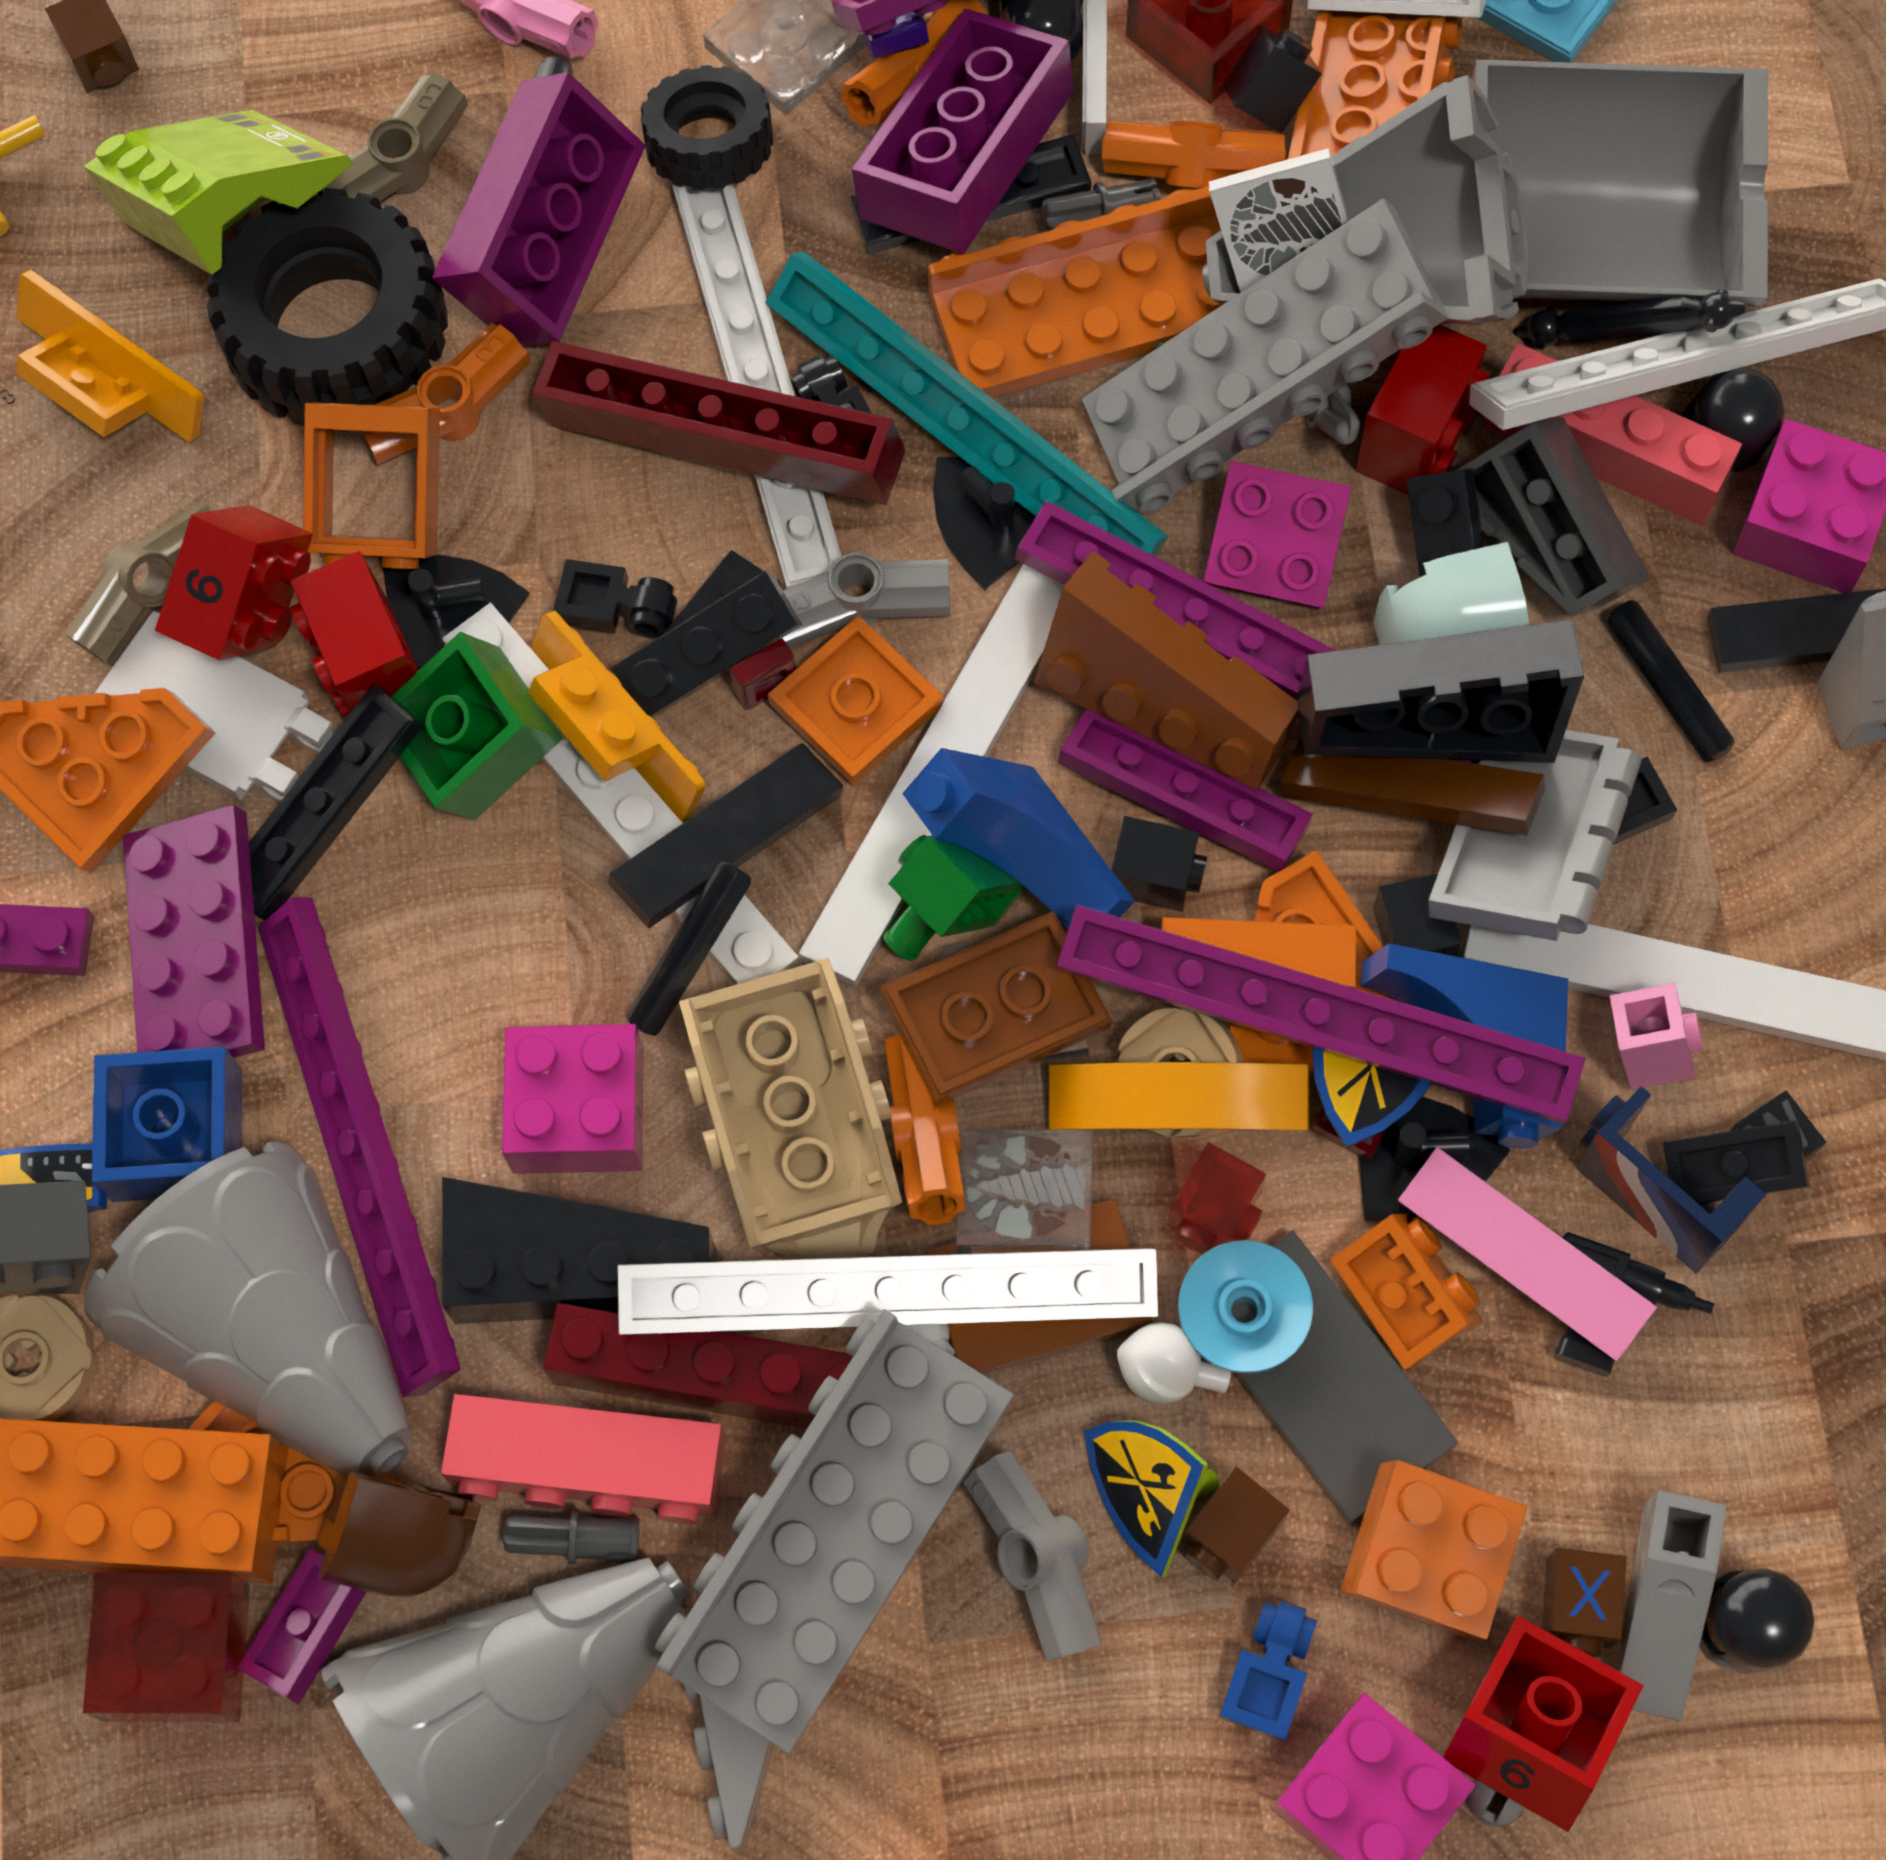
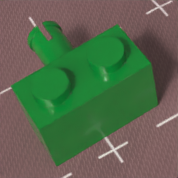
M922 835L911 842L902 852L898 859L902 867L888 883L909 907L890 930L888 929L884 933V940L890 949L903 959L908 961L916 960L920 956L922 949L936 933L940 937L996 926L1027 888L984 858L954 844L936 840L932 835Z

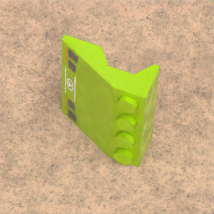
M251 109L129 131L125 135H115L104 141L95 151L97 157L83 167L124 224L213 275L222 268L223 231L266 198L294 208L300 207L350 168L353 163L347 154Z

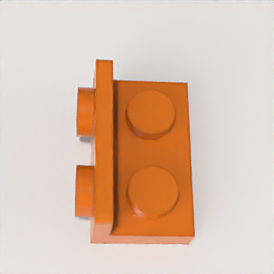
M1391 1214L1332 1257L1330 1262L1403 1369L1409 1370L1464 1331L1474 1330L1484 1321L1475 1309L1481 1302L1472 1285L1459 1272L1451 1274L1437 1254L1442 1250V1244L1432 1228L1420 1217L1414 1220L1409 1214Z

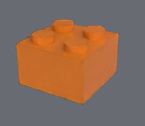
M1400 1460L1382 1462L1374 1481L1339 1593L1466 1639L1487 1640L1528 1506Z

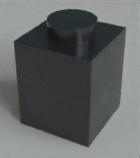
M1261 25L1222 86L1235 107L1282 133L1322 73L1310 56L1313 48L1308 42L1290 30L1284 29L1279 36Z
M1124 816L1111 870L1135 902L1183 912L1187 892L1200 893L1208 856L1196 854L1199 832Z
M1438 874L1379 886L1373 911L1383 946L1389 943L1458 957L1463 943L1457 923L1429 917V898Z

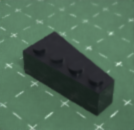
M1573 619L1307 655L1297 695L1304 754L1555 763L1584 679Z
M442 1177V1307L455 1324L554 1319L557 1303L618 1313L617 1265L716 1262V1246L708 1226Z

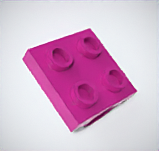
M1230 461L1203 582L1324 608L1352 487Z

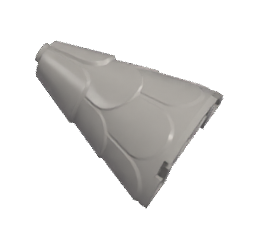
M1468 75L1456 78L1451 82L1441 83L1368 135H1360L1331 157L1349 220L1382 198L1390 202L1394 206L1447 313L1448 319L1443 322L1481 325L1486 322L1510 319L1518 313L1517 302L1512 303L1514 297L1526 294L1528 241L1522 198L1510 152L1502 154L1501 146L1491 138L1489 131L1497 129L1499 123L1482 91ZM1220 230L1205 241L1207 264L1203 266L1202 275L1204 286L1211 299L1223 305L1240 294V290L1223 234Z
M267 1142L263 1148L265 1153L252 1156L245 1147L237 1149L207 1163L173 1185L145 1208L111 1245L117 1253V1259L106 1273L103 1268L94 1271L84 1300L87 1318L95 1327L101 1330L103 1337L185 1381L189 1389L256 1422L261 1433L271 1434L282 1444L346 1477L349 1476L350 1471L368 1476L373 1474L383 1476L394 1470L409 1453L408 1447L415 1441L380 1331L369 1322L351 1261L341 1248L314 1170L307 1165L304 1158L292 1146L281 1142Z
M647 1557L534 1587L531 1596L450 1616L442 1624L347 1650L340 1658L334 1659L323 1666L320 1672L323 1682L330 1690L335 1686L340 1694L332 1701L352 1738L381 1785L423 1845L426 1844L428 1847L439 1851L443 1857L442 1860H511L557 1794L565 1792L614 1718H623L663 1655V1653L655 1649L660 1635L677 1612L685 1617L688 1616L679 1602L691 1594L668 1561L656 1568L650 1558Z

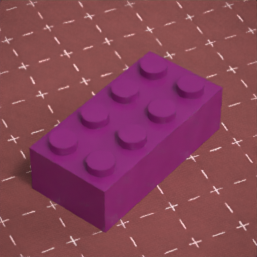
M965 8L851 168L860 219L964 254L1074 92L1069 40Z
M569 72L521 81L432 279L487 326L491 323L495 325L501 324L516 337L522 346L551 343L552 340L560 342L646 145Z

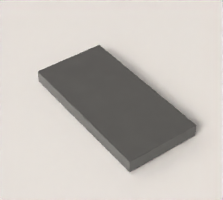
M1293 1230L1273 1244L1272 1247L1289 1256L1298 1265L1307 1279L1313 1300V1316L1309 1332L1297 1352L1283 1364L1259 1373H1233L1344 1519L1351 1525L1365 1513L1380 1463L1400 1460L1426 1469L1456 1447L1458 1441ZM1247 1302L1236 1303L1231 1308L1233 1317L1239 1322L1248 1323L1256 1318L1255 1308Z

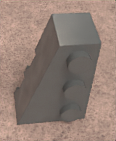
M1564 417L1533 422L1458 469L1473 468L1481 530L1488 536H1495L1501 543L1508 542L1511 553L1519 559L1517 564L1571 617L1600 609L1651 579Z
M85 1180L0 1185V1292L80 1294L91 1258Z

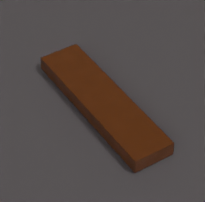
M1302 737L1299 738L1280 780L1283 797L1525 836L1528 835L1545 791L1544 774L1448 759L1305 755Z

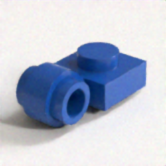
M1280 1600L1278 1606L1268 1602L1264 1603L1252 1641L1265 1645L1263 1650L1266 1653L1265 1658L1241 1650L1219 1715L1220 1719L1285 1742L1307 1676L1306 1672L1286 1666L1285 1662L1290 1661L1291 1655L1305 1660L1317 1620L1304 1616L1305 1608Z

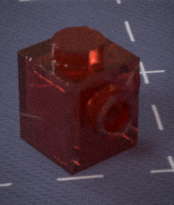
M1208 1142L1169 1209L1167 1226L1176 1230L1173 1235L1175 1239L1185 1247L1202 1255L1224 1243L1228 1244L1234 1240L1248 1241L1264 1211L1256 1207L1255 1203L1263 1191L1266 1173Z

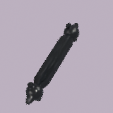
M1719 289L1717 292L1706 295L1701 301L1689 297L1583 307L1569 309L1560 316L1555 308L1548 307L1546 310L1535 313L1528 322L1516 327L1517 336L1531 339L1533 346L1541 350L1546 346L1555 344L1560 338L1571 342L1662 334L1674 331L1683 332L1691 331L1700 324L1705 326L1706 331L1714 333L1718 329L1728 326L1734 318L1747 313L1748 305L1744 302L1732 300L1726 290Z

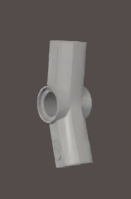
M854 552L845 554L833 563L829 572L783 591L800 619L802 626L782 638L788 647L792 649L845 627L857 615L869 626L879 621L880 618L950 616L949 560L877 562L876 559L864 553ZM854 585H865L871 589L870 592L859 597L848 596L843 593L847 588Z
M1011 1451L993 1456L988 1462L974 1469L963 1483L1000 1539L997 1558L1004 1578L1012 1587L1025 1592L1046 1662L1101 1645V1637L1080 1575V1571L1083 1570L1087 1563L1089 1551L1087 1538L1082 1528L1074 1519L1066 1515L1053 1516Z

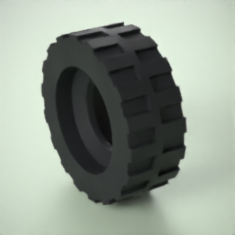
M705 65L696 69H683L674 76L665 77L661 80V84L656 88L653 87L648 92V99L641 106L642 117L640 118L647 158L651 167L654 166L657 174L663 179L671 180L673 185L692 187V190H703V188L722 189L726 185L745 181L747 176L752 173L756 174L762 168L761 164L765 160L768 161L774 139L768 96L764 95L762 85L758 81L754 82L751 76L743 71L739 73L731 67L722 66V68L712 67V65ZM704 117H723L736 122V127L712 138H690L679 134V128L683 125Z

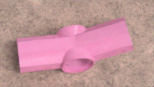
M459 0L477 12L482 25L494 37L511 46H517L523 39H526L572 59L575 56L584 58L595 44V33L599 21L594 10L571 0Z

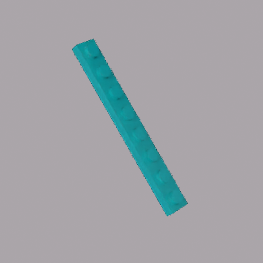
M806 252L791 254L765 302L768 306L825 351L833 355L839 362L967 463L975 466L994 484L998 482L1011 484L1015 491V500L1033 515L1037 516L1044 503L1048 501L1156 557L1169 537L1127 503L1116 501L1109 489Z

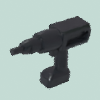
M1567 1232L1562 1237L1654 1305L1659 1303L1676 1310L1690 1311L1692 1307L1709 1314L1713 1311L1715 1303L1696 1297V1292L1686 1285L1665 1278L1666 1272L1630 1259L1631 1254L1570 1232ZM1569 1326L1559 1340L1554 1354V1359L1603 1377H1608L1611 1374L1615 1361Z

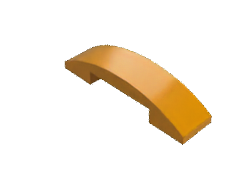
M1200 1062L1049 1065V1130L1309 1131V1065Z

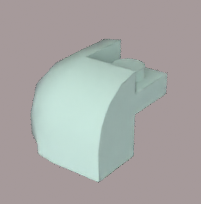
M1505 542L1452 554L1423 563L1426 575L1404 585L1399 590L1397 585H1389L1384 588L1379 596L1373 621L1380 645L1529 625L1526 600L1509 543Z

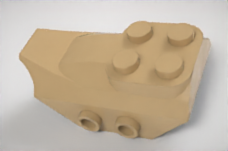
M829 958L679 1001L697 1067L685 1070L686 1078L695 1108L705 1105L709 1106L715 1129L702 1132L713 1170L723 1167L727 1169L749 1247H765L784 1260L855 1258L874 1254L877 1236L890 1209L902 1203L881 1121L892 1118L882 1081L878 1080L872 1083L868 1081L862 1059L873 1056L868 1033L862 1018L850 1021L846 1004Z

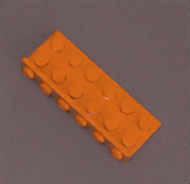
M1318 10L1311 43L1313 50L1310 56L1322 75L1298 108L1288 159L1329 148L1331 156H1333L1357 137L1368 135L1441 83L1453 81L1455 67L1454 59L1450 57L1451 49H1460L1463 31L1462 17Z
M1209 186L1196 190L1181 189L1171 193L1164 199L1139 206H1120L1107 215L1082 222L1076 220L1066 221L1050 231L1025 238L1021 236L1009 237L1000 241L996 246L971 253H952L943 257L939 262L930 264L928 266L929 297L955 370L988 396L995 398L1147 355L1153 351V347L1158 343L1169 341L1222 306L1212 300L1207 293L1202 275L1203 266L1207 264L1205 241L1221 230L1209 192Z

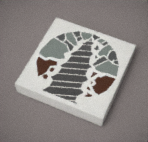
M1329 148L1209 181V192L1240 293L1349 221Z

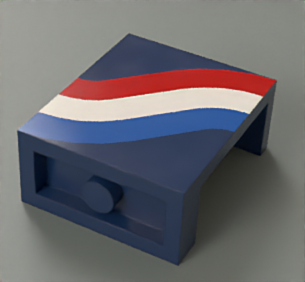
M1641 1086L1627 1102L1616 1095L1590 1123L1592 1127L1579 1142L1587 1151L1576 1169L1697 1274L1740 1228L1766 1194L1745 1176L1717 1208L1709 1214L1623 1138L1631 1129L1651 1094Z

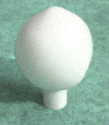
M1158 1322L1143 1326L1126 1339L1117 1350V1360L1123 1379L1128 1387L1140 1399L1152 1404L1177 1402L1189 1395L1194 1386L1222 1394L1227 1391L1231 1372L1201 1360V1356L1193 1348L1183 1329L1174 1324Z

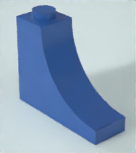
M941 748L902 793L936 840L964 848L1006 872L1034 894L1051 911H1054L1067 929H1069L1076 904L1121 917L1135 902L1032 766Z
M1389 943L1362 962L1361 987L1379 991L1402 1003L1566 1052L1568 978ZM1471 1096L1474 1113V1133L1498 1137V1143L1502 1146L1518 1149L1532 1148L1538 1145L1539 1140L1563 1128L1561 1123Z

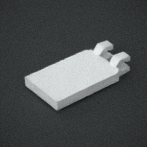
M153 611L94 694L140 693V690L154 688L170 690L216 732L184 770L240 801L253 787L280 803L300 777L297 772L272 759V757L286 737L318 754L334 734L332 722L307 708L310 701L304 691L247 660L236 656L219 661L156 632L155 628L160 614Z

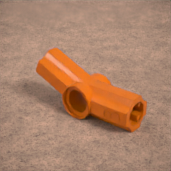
M947 0V4L944 7L925 13L923 19L927 26L928 43L880 56L876 61L843 84L840 99L848 110L849 118L864 129L871 124L879 126L883 123L963 10L966 8L989 15L988 11L978 0Z
M1110 120L1107 122L1106 132L1103 137L1101 159L1103 160V170L1107 173L1165 178V183L1169 185L1204 188L1209 186V181L1286 160L1285 135L1268 130L1222 129V125L1196 121H1172L1170 125Z
M491 323L448 365L443 364L430 368L419 379L417 387L376 405L440 408L439 438L448 441L465 439L479 425L480 411L531 363L529 353L510 331L501 324L495 325ZM459 399L452 406L438 407L445 400ZM362 431L377 464L416 448L417 433Z
M898 1033L891 1038L884 1039L894 1105L889 1106L892 1115L890 1119L897 1164H902L904 1174H902L906 1205L909 1207L910 1218L919 1219L928 1226L951 1223L953 1217L966 1210L958 1155H962L954 1099L939 1106L935 1105Z

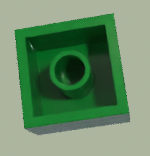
M459 632L392 696L424 724V727L400 757L434 808L476 820L552 750L563 737L546 713L528 694L529 688L501 648L463 632Z

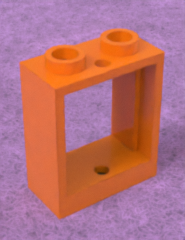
M320 402L305 403L303 529L313 533L307 552L322 553L321 564L327 565L360 550L362 555L382 556V567L418 569L419 558L437 555L440 408ZM334 430L417 433L415 539L332 535Z

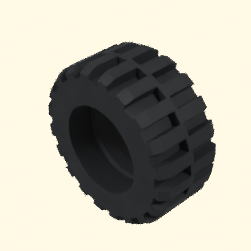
M325 188V195H314L298 208L271 201L260 207L262 214L252 220L247 216L233 230L236 236L235 241L232 243L226 240L222 244V268L213 275L209 273L206 289L211 299L207 303V311L216 339L232 374H235L240 387L251 399L260 400L264 410L277 417H285L289 411L295 424L305 425V403L376 405L408 391L413 384L417 386L424 372L432 368L429 360L437 361L441 358L446 343L443 332L448 327V311L443 298L444 293L442 287L432 279L436 268L432 256L429 254L426 241L417 228L409 226L407 217L394 206L386 205L382 210L379 198L358 192L355 198H350L346 189ZM335 279H349L367 283L380 291L371 311L355 326L339 334L323 338H304L289 334L278 328L280 318L290 302L301 292L318 283Z

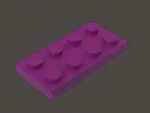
M230 805L123 835L137 1052L226 1047L233 1058L265 1050L247 813L235 805Z

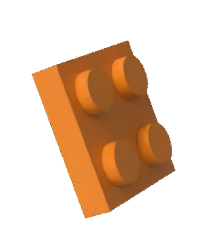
M859 615L767 694L769 704L853 786L934 716L944 702V696Z

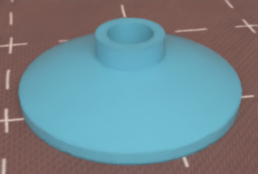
M1241 1240L1218 1245L1204 1253L1194 1262L1182 1282L1178 1300V1312L1184 1334L1201 1357L1223 1370L1251 1374L1273 1369L1283 1364L1297 1352L1306 1339L1311 1326L1313 1300L1306 1277L1289 1256L1268 1244ZM1247 1302L1255 1308L1256 1318L1248 1323L1239 1322L1233 1317L1231 1308L1236 1303Z

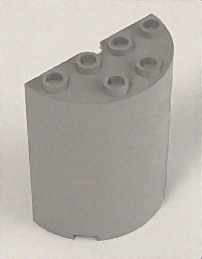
M1476 59L1472 80L1482 91L1499 123L1498 128L1489 131L1491 138L1501 146L1502 154L1510 152L1525 215L1528 241L1527 288L1525 295L1514 298L1640 302L1689 297L1701 301L1706 295L1717 292L1719 289H1724L1732 300L1747 303L1751 307H1759L1768 298V200L1764 198V181L1768 167V69Z

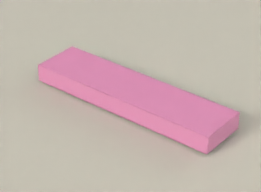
M1438 1147L1398 1199L1409 1210L1616 1362H1618L1657 1309L1650 1301Z

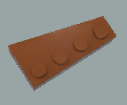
M1093 550L1062 589L1034 683L1258 791L1286 747L1299 713L1297 701L1237 656L1229 660L1210 647L1205 639L1208 635L1190 621L1183 627L1153 605L1157 597L1136 582L1130 588L1107 571L1111 563Z

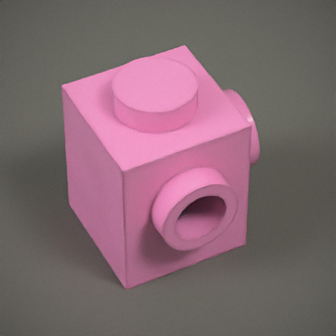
M1675 983L1610 995L1619 1051L1630 1090L1638 1089L1641 1086L1644 1088L1696 1078L1691 1053L1703 1051L1696 1012L1683 1014Z

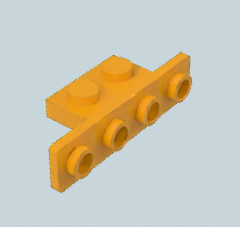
M32 270L19 275L16 316L20 322L45 340L17 355L16 374L104 438L145 413L154 417L187 442H191L200 436L204 407V395L201 391Z
M556 611L544 614L531 649L549 671L533 678L528 694L604 782L635 768L682 823L692 818L706 788V783L699 775L697 768L691 761L683 757L662 733L657 722L641 709L622 687L619 679L612 672L608 671L584 644L579 633L570 628Z

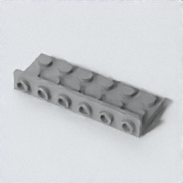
M1382 198L1082 398L1120 484L1111 491L1116 501L1127 503L1139 514L1155 512L1166 507L1173 501L1175 493L1194 481H1202L1216 475L1224 467L1225 461L1244 449L1255 448L1266 443L1274 436L1276 428L1295 416H1303L1316 411L1326 402V396L1347 383L1358 382L1369 377L1378 369L1379 362L1400 349L1411 348L1422 343L1431 335L1432 328L1448 319L1447 313L1394 206L1390 202Z
M886 1309L882 1311L876 1322L866 1317L859 1325L845 1350L847 1354L853 1357L839 1380L829 1375L821 1384L808 1407V1411L816 1415L801 1439L791 1434L784 1442L770 1466V1469L778 1474L763 1498L753 1493L746 1501L732 1525V1529L740 1533L725 1557L716 1552L709 1559L694 1584V1589L702 1593L687 1617L679 1612L673 1616L655 1645V1649L663 1653L656 1664V1668L672 1676L788 1754H791L1014 1399L1013 1393L898 1321L897 1316Z

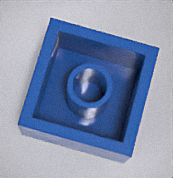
M226 1047L94 1055L92 1183L111 1202L157 1199L173 1185L200 1167L227 1153L242 1148V1068Z

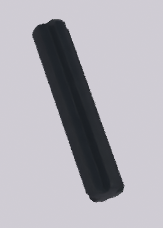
M1629 600L1619 605L1610 613L1608 625L1702 760L1710 763L1726 755L1735 744L1734 737L1644 609L1635 600Z
M721 862L717 865L626 1014V1020L630 1024H636L639 1031L652 1036L660 1033L751 885V878L747 873L727 862Z

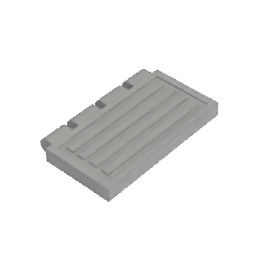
M1566 730L1555 763L1480 760V765L1544 774L1545 791L1527 836L1456 824L1429 898V917L1558 941L1560 932L1584 933L1598 896L1597 890L1601 887L1613 850L1612 843L1617 838L1628 804V797L1631 795L1642 762L1641 756L1633 750L1620 748V738Z

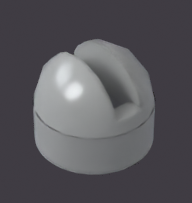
M1476 1779L1472 1781L1476 1786L1468 1795L1467 1800L1470 1811L1479 1822L1490 1827H1503L1500 1825H1509L1520 1817L1525 1807L1507 1797L1498 1815L1487 1811L1486 1809L1496 1791Z

